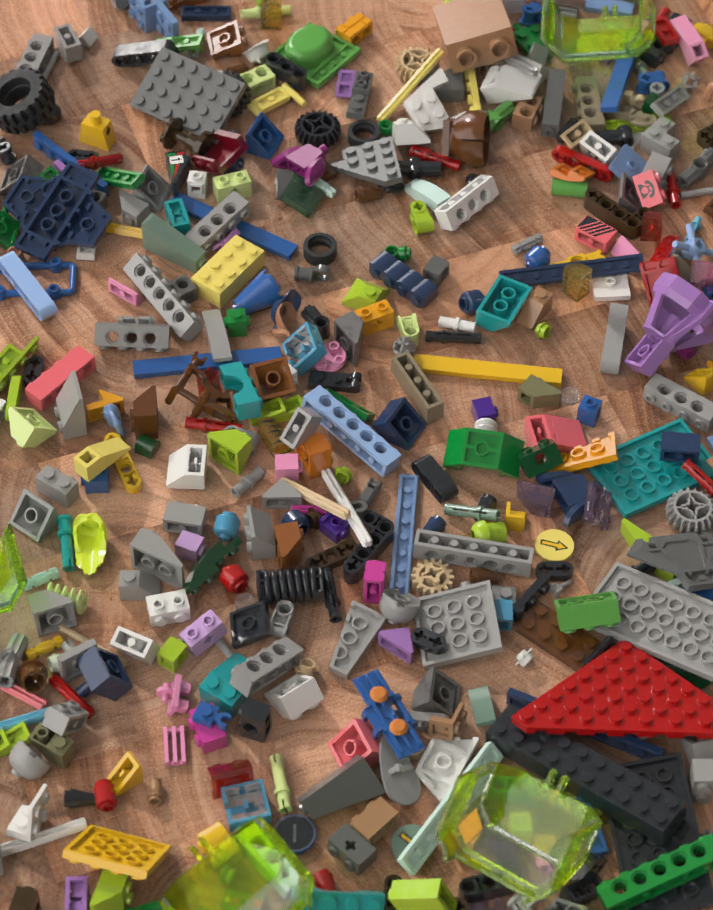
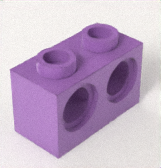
M88 876L66 877L65 910H89L90 888Z

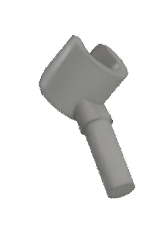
M569 579L562 584L552 583L548 594L554 593L553 598L558 599L561 591L572 584V581Z

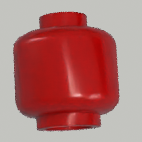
M232 564L225 566L221 570L219 580L229 593L240 594L247 589L249 576L241 566Z

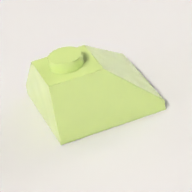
M10 406L8 409L11 436L22 448H35L57 432V429L33 408Z

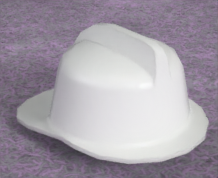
M266 39L255 44L242 53V55H245L250 63L258 62L263 64L266 55L269 53L267 46L269 40Z

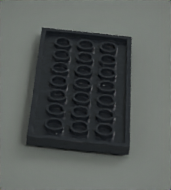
M681 752L620 764L687 801L686 817L664 846L607 815L620 874L624 871H632L644 862L656 860L664 853H671L683 844H691L700 837ZM697 854V855H695V857H698V858H701V857L704 856L703 854ZM684 863L676 864L678 867L685 865ZM657 872V873H656V875H658V876H661V875H664V874H665V872ZM709 872L627 910L712 909L713 888ZM645 881L636 882V884L642 885L645 883Z

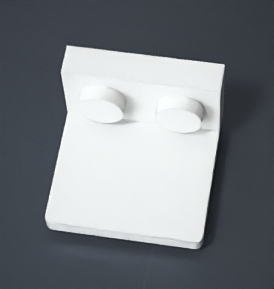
M48 784L42 785L30 806L21 805L6 829V836L31 842L34 835L39 834L41 824L47 821L49 810H46L50 799V793H47Z

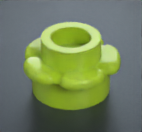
M547 322L539 323L535 329L538 339H547L551 332V326Z
M338 466L335 469L334 476L340 484H346L349 482V479H352L353 474L348 467Z

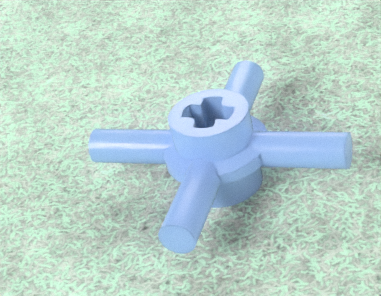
M689 223L685 225L688 236L686 243L673 241L672 247L681 249L685 258L693 260L695 273L702 274L700 258L702 255L713 257V250L706 248L701 238H695L693 224Z

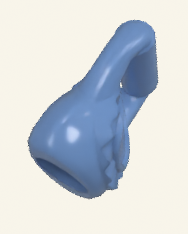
M114 404L104 406L102 416H104V419L112 428L116 429L120 436H124L126 431L121 424L120 410Z

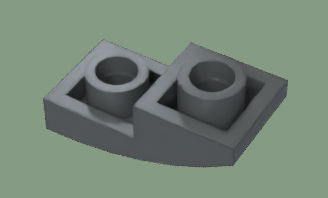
M276 169L275 200L293 202L295 191L294 171Z

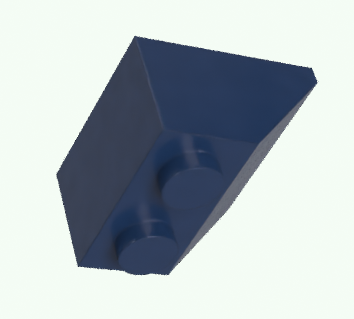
M405 397L391 400L372 427L385 441L407 451L412 447L427 423Z

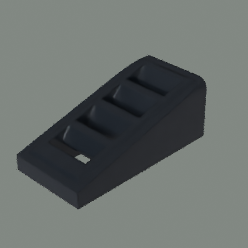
M596 874L589 879H582L562 886L559 898L584 906L598 898L597 891L594 890L591 884L593 883L597 887L603 881Z

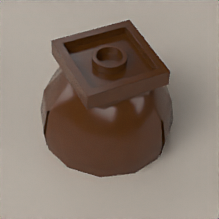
M472 110L465 112L456 119L447 118L443 120L442 156L454 154L466 165L475 167L486 166L490 145V116L488 111Z

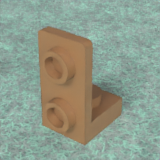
M459 703L452 719L431 715L428 737L453 742L456 734H459L461 731V724L466 722L467 711L464 710L465 703Z

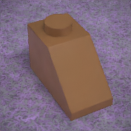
M537 286L528 296L517 319V323L532 331L552 309L553 293Z

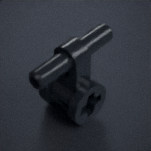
M0 137L1 161L4 165L13 164L17 156L12 152L11 144L6 142L4 137Z

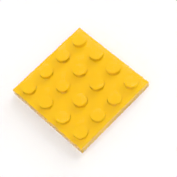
M90 824L64 848L62 858L69 859V862L74 864H88L93 869L103 868L110 870L111 873L116 875L126 874L135 880H146L170 854L171 845Z

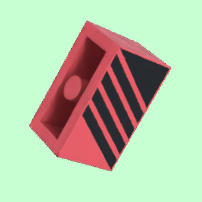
M587 215L576 227L574 240L596 251L600 249L602 254L605 255L616 243L618 230Z

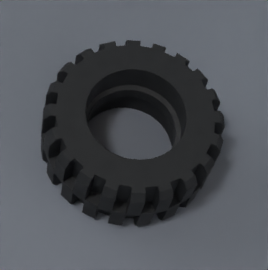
M23 67L17 70L12 69L9 73L1 75L0 128L11 134H20L21 132L25 134L29 130L33 131L37 129V126L44 124V120L50 117V112H53L55 104V93L44 76L38 70L27 67L25 69ZM26 97L21 103L15 105L20 99Z

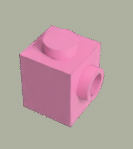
M275 454L276 481L283 476L293 481H299V473H302V461H298V454Z

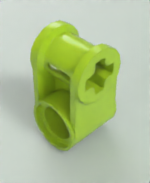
M420 200L413 201L410 206L412 212L409 215V219L415 234L434 231L433 218L430 216L426 204Z

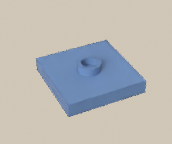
M625 144L608 169L620 179L623 172L632 178L642 173L647 162Z

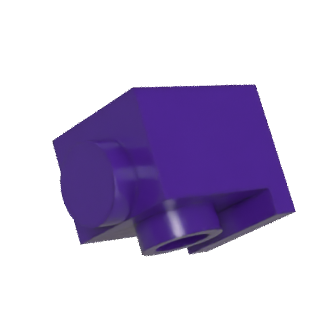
M328 512L319 519V531L337 544L349 536L350 524L346 520Z

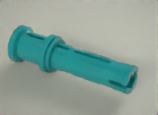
M68 514L59 515L56 518L59 530L57 537L61 542L62 570L64 572L67 571L66 567H68V572L75 570L72 543V523L74 520Z

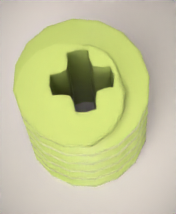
M49 582L47 590L71 598L74 611L78 615H82L85 612L89 601V592L83 596L82 589L76 594V588L74 587L68 592V586H64L63 590H61L60 584L53 588V582Z

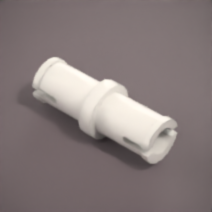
M440 316L438 327L454 329L455 332L475 333L477 322L461 320L460 317L455 319Z

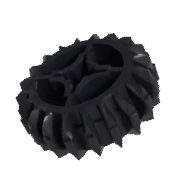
M312 110L311 113L306 111L305 115L301 114L300 118H297L294 131L298 143H301L302 146L311 144L318 148L325 144L330 148V145H335L339 140L341 125L337 117L333 116V113L328 114L327 110L325 112L320 110L315 112Z

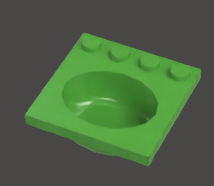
M309 22L303 28L295 31L274 52L304 68L307 71V84L320 89L339 73V69L345 68L359 56L361 48L332 34L325 27Z

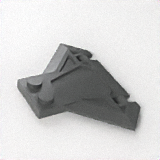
M705 530L701 531V535L689 532L650 537L648 542H645L643 539H636L627 553V556L676 575L687 592L713 589V532Z

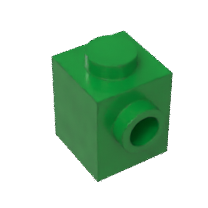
M245 308L226 309L227 317H223L225 328H228L229 338L247 336V326H250V317L246 315Z

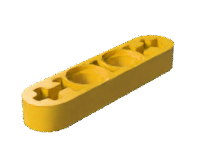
M112 432L105 436L104 441L119 437L121 440L122 438L119 434ZM127 452L123 458L116 460L113 465L125 490L130 494H136L142 489V481ZM124 467H129L132 469L128 473H124L121 471ZM131 478H132L133 483L136 484L135 486H133L132 484H130V479H131Z

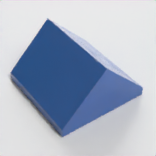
M263 112L259 113L245 135L248 146L246 153L269 160L285 137Z

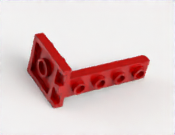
M674 235L664 237L651 259L639 264L649 306H651L654 299L652 292L654 283L663 272L680 276L676 256L672 257L677 251V248L672 247L673 241L681 242L680 236L674 237Z

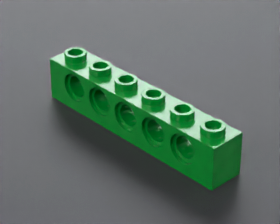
M713 833L703 835L691 844H683L671 853L660 855L656 860L644 862L632 871H624L612 880L601 882L596 887V891L604 910L630 909L712 871ZM697 854H703V855H704V856L701 857V858L695 857V855H697ZM677 863L685 864L681 867L676 866ZM657 872H665L664 875H656ZM638 881H645L642 885L636 884ZM618 890H625L622 894L616 893Z

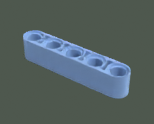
M14 251L0 257V270L41 322L58 313L53 300Z

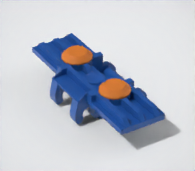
M379 669L352 679L367 705L363 709L361 718L364 722L369 720L372 724L374 740H378L379 736L383 733L399 760L425 749L424 744L414 729L418 725L417 721L412 719L401 700L402 696L400 693L395 694L391 691ZM392 705L396 706L403 720L398 718Z

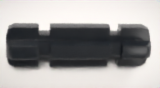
M576 117L570 118L560 133H558L556 136L558 143L565 142L560 135L578 122Z

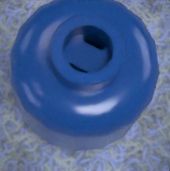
M542 245L532 247L524 256L525 267L548 265L551 262V253Z

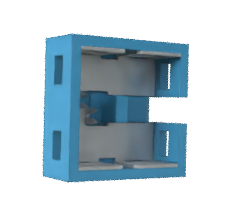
M307 321L282 343L287 356L299 359V362L289 359L288 363L301 376L327 354L318 327Z
M262 779L221 787V797L224 809L226 810L230 832L244 830L255 821L260 826L272 824V814Z

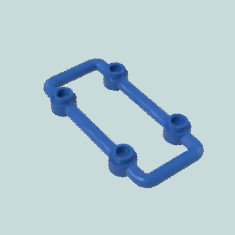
M52 257L49 262L45 263L23 262L28 270L49 269L52 273H60L63 269H70L69 289H61L57 284H51L47 289H44L53 301L59 300L62 296H71L76 292L77 265L75 263L62 262L59 257ZM0 285V301H4L7 297H21L16 290H6L4 286Z

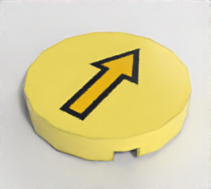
M557 529L546 530L538 535L535 541V552L543 562H567L573 555L574 542L564 531Z

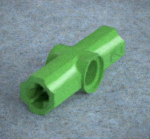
M509 100L501 103L493 111L491 109L488 110L490 133L493 130L499 131L504 125L505 120L513 114L515 107Z

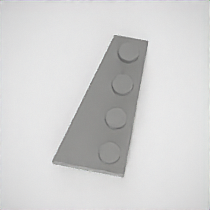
M352 600L338 645H336L329 665V671L347 680L387 622V618L383 614Z

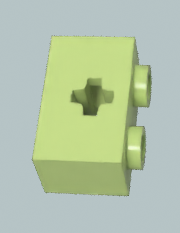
M247 170L212 177L213 193L218 204L233 191L243 198L252 196V183Z

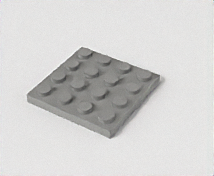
M490 580L418 597L421 603L420 609L415 616L417 628H426L443 635L448 644L447 650L440 655L420 649L424 670H428L433 666L436 668L504 651ZM439 642V644H433L436 647L437 645H441V642Z

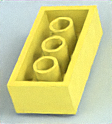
M235 235L191 277V281L197 287L198 296L221 309L265 265V252L263 249Z

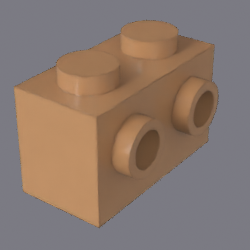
M379 797L375 801L369 802L360 815L356 814L352 818L350 827L371 845H374L398 823L399 812L382 797Z

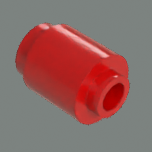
M109 779L96 781L93 788L96 807L103 812H110L118 804L114 784Z

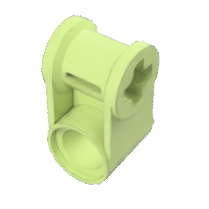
M412 313L411 316L404 317L398 315L396 318L397 327L401 337H411V341L415 342V345L418 346L419 326L416 314Z

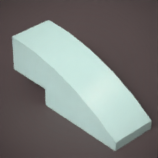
M414 179L404 185V191L415 201H423L426 207L433 211L451 198L448 193L438 186L422 179Z

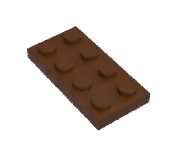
M539 600L514 626L515 632L574 671H578L585 666L583 662L601 643L600 640L583 629H576L574 633L560 632L556 612Z

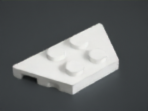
M455 737L453 742L432 738L415 772L418 778L440 802L462 775L479 743L478 737H472V740H460V737Z

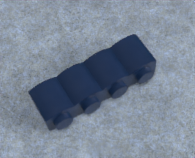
M383 251L369 262V272L374 278L382 280L387 287L395 289L400 296L410 299L411 303L415 306L424 308L438 295V287L433 282L424 279L421 274L410 269L405 263L397 260L387 251Z

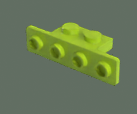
M35 336L23 351L9 343L0 353V392L6 387L7 381L11 379L12 375L17 374V369L27 363L28 357L37 352L39 349L38 336Z

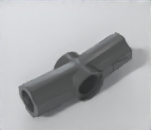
M713 148L705 149L698 158L693 160L690 167L677 176L676 180L681 188H689L696 181L706 178V173L713 165Z

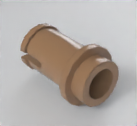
M152 777L149 779L147 800L150 805H160L164 798L162 794V779Z

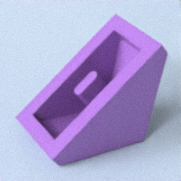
M409 627L381 630L378 633L379 646L410 665L413 663V647Z

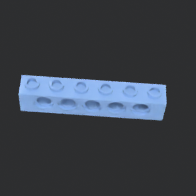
M319 385L304 395L301 407H310L321 415L323 419L320 425L382 478L399 466L402 454L387 443L383 437L373 431L369 425L360 420L355 413L347 409L342 402L334 398L329 391Z

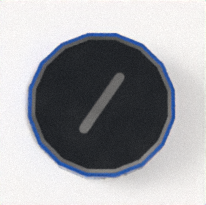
M293 814L287 815L278 821L274 828L273 837L274 841L276 840L281 844L285 854L296 856L302 855L312 848L316 839V830L310 819L302 815Z

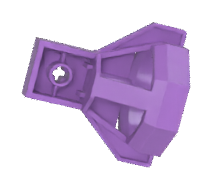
M663 272L654 283L652 290L654 299L646 322L643 325L646 334L623 361L632 371L647 376L656 373L659 365L669 357L671 351L676 352L685 348L709 344L713 340V300H710L702 291L680 276Z

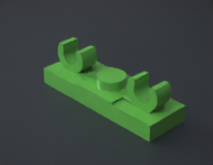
M203 33L157 38V40H172L179 52L191 50L192 54H195L196 50L199 49L203 53L205 48L203 45L205 40Z

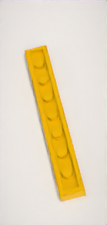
M414 354V360L423 373L514 383H523L532 374L554 387H561L563 369Z

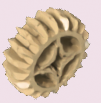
M410 46L409 50L404 48V51L399 52L395 59L394 68L396 75L399 76L400 80H404V83H407L433 52L430 49L426 50L424 47L418 48V46L416 48ZM439 61L423 79L432 76L440 69Z

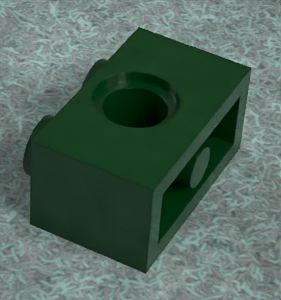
M551 438L542 439L537 442L538 445L525 447L520 450V453L516 454L524 475L528 479L564 463L556 443ZM539 453H543L542 459L540 461H536V455Z

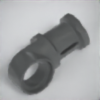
M296 265L294 281L304 280L312 283L314 280L326 282L330 279L331 268L327 265H318L316 268L311 267L309 269Z

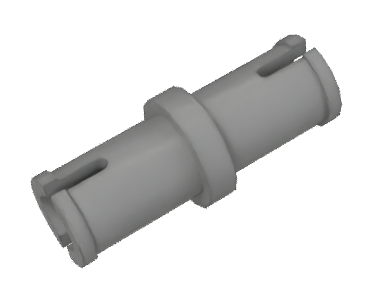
M257 466L251 473L241 477V481L230 489L231 494L235 498H239L248 489L254 488L255 483L265 476L264 470Z

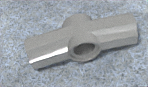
M13 634L7 648L0 652V687L8 689L14 684L17 670L23 663L21 659L28 646L29 639L25 635Z

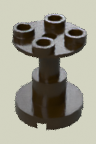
M171 117L168 120L165 133H162L160 136V142L163 143L164 149L170 150L177 142L185 145L186 150L192 152L191 160L195 163L192 158L194 154L204 157L216 145L213 142L214 139L216 140L214 133L204 131L199 136L193 133L187 135L183 133L184 124L182 118Z

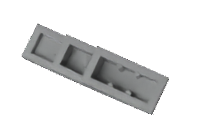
M220 309L201 311L208 339V347L213 361L232 360Z

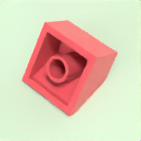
M354 718L328 743L339 767L356 755L364 757L370 768L375 767L379 763L381 740L380 738L374 740L372 736L374 728L370 721L364 722L362 719Z

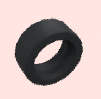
M360 119L354 121L348 127V143L351 147L380 139V128L378 124L371 120ZM359 132H368L374 136L368 139H360L354 135Z
M321 232L311 234L305 238L303 242V257L306 262L318 266L329 265L335 260L337 256V243L334 237ZM316 245L330 248L324 254L313 253L309 249Z

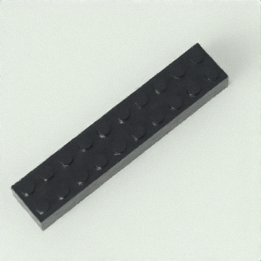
M511 704L506 707L486 731V742L492 741L504 757L573 796L583 799L582 801L589 803L664 846L687 815V801L565 734H547V731H535V734L525 733L511 723V716L520 711V709Z

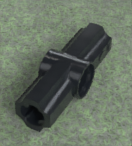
M411 157L407 161H398L401 175L407 176L411 180L420 179L422 176H441L440 161H422L419 157Z

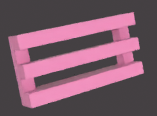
M180 725V728H176V726H171L169 729H167V726L163 727L165 766L186 765L184 725ZM179 733L182 760H177L176 734ZM168 734H172L173 761H169Z

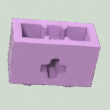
M210 609L179 635L188 645V649L197 658L228 632L223 622Z

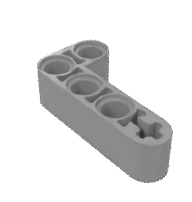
M610 303L600 373L618 375L629 305Z

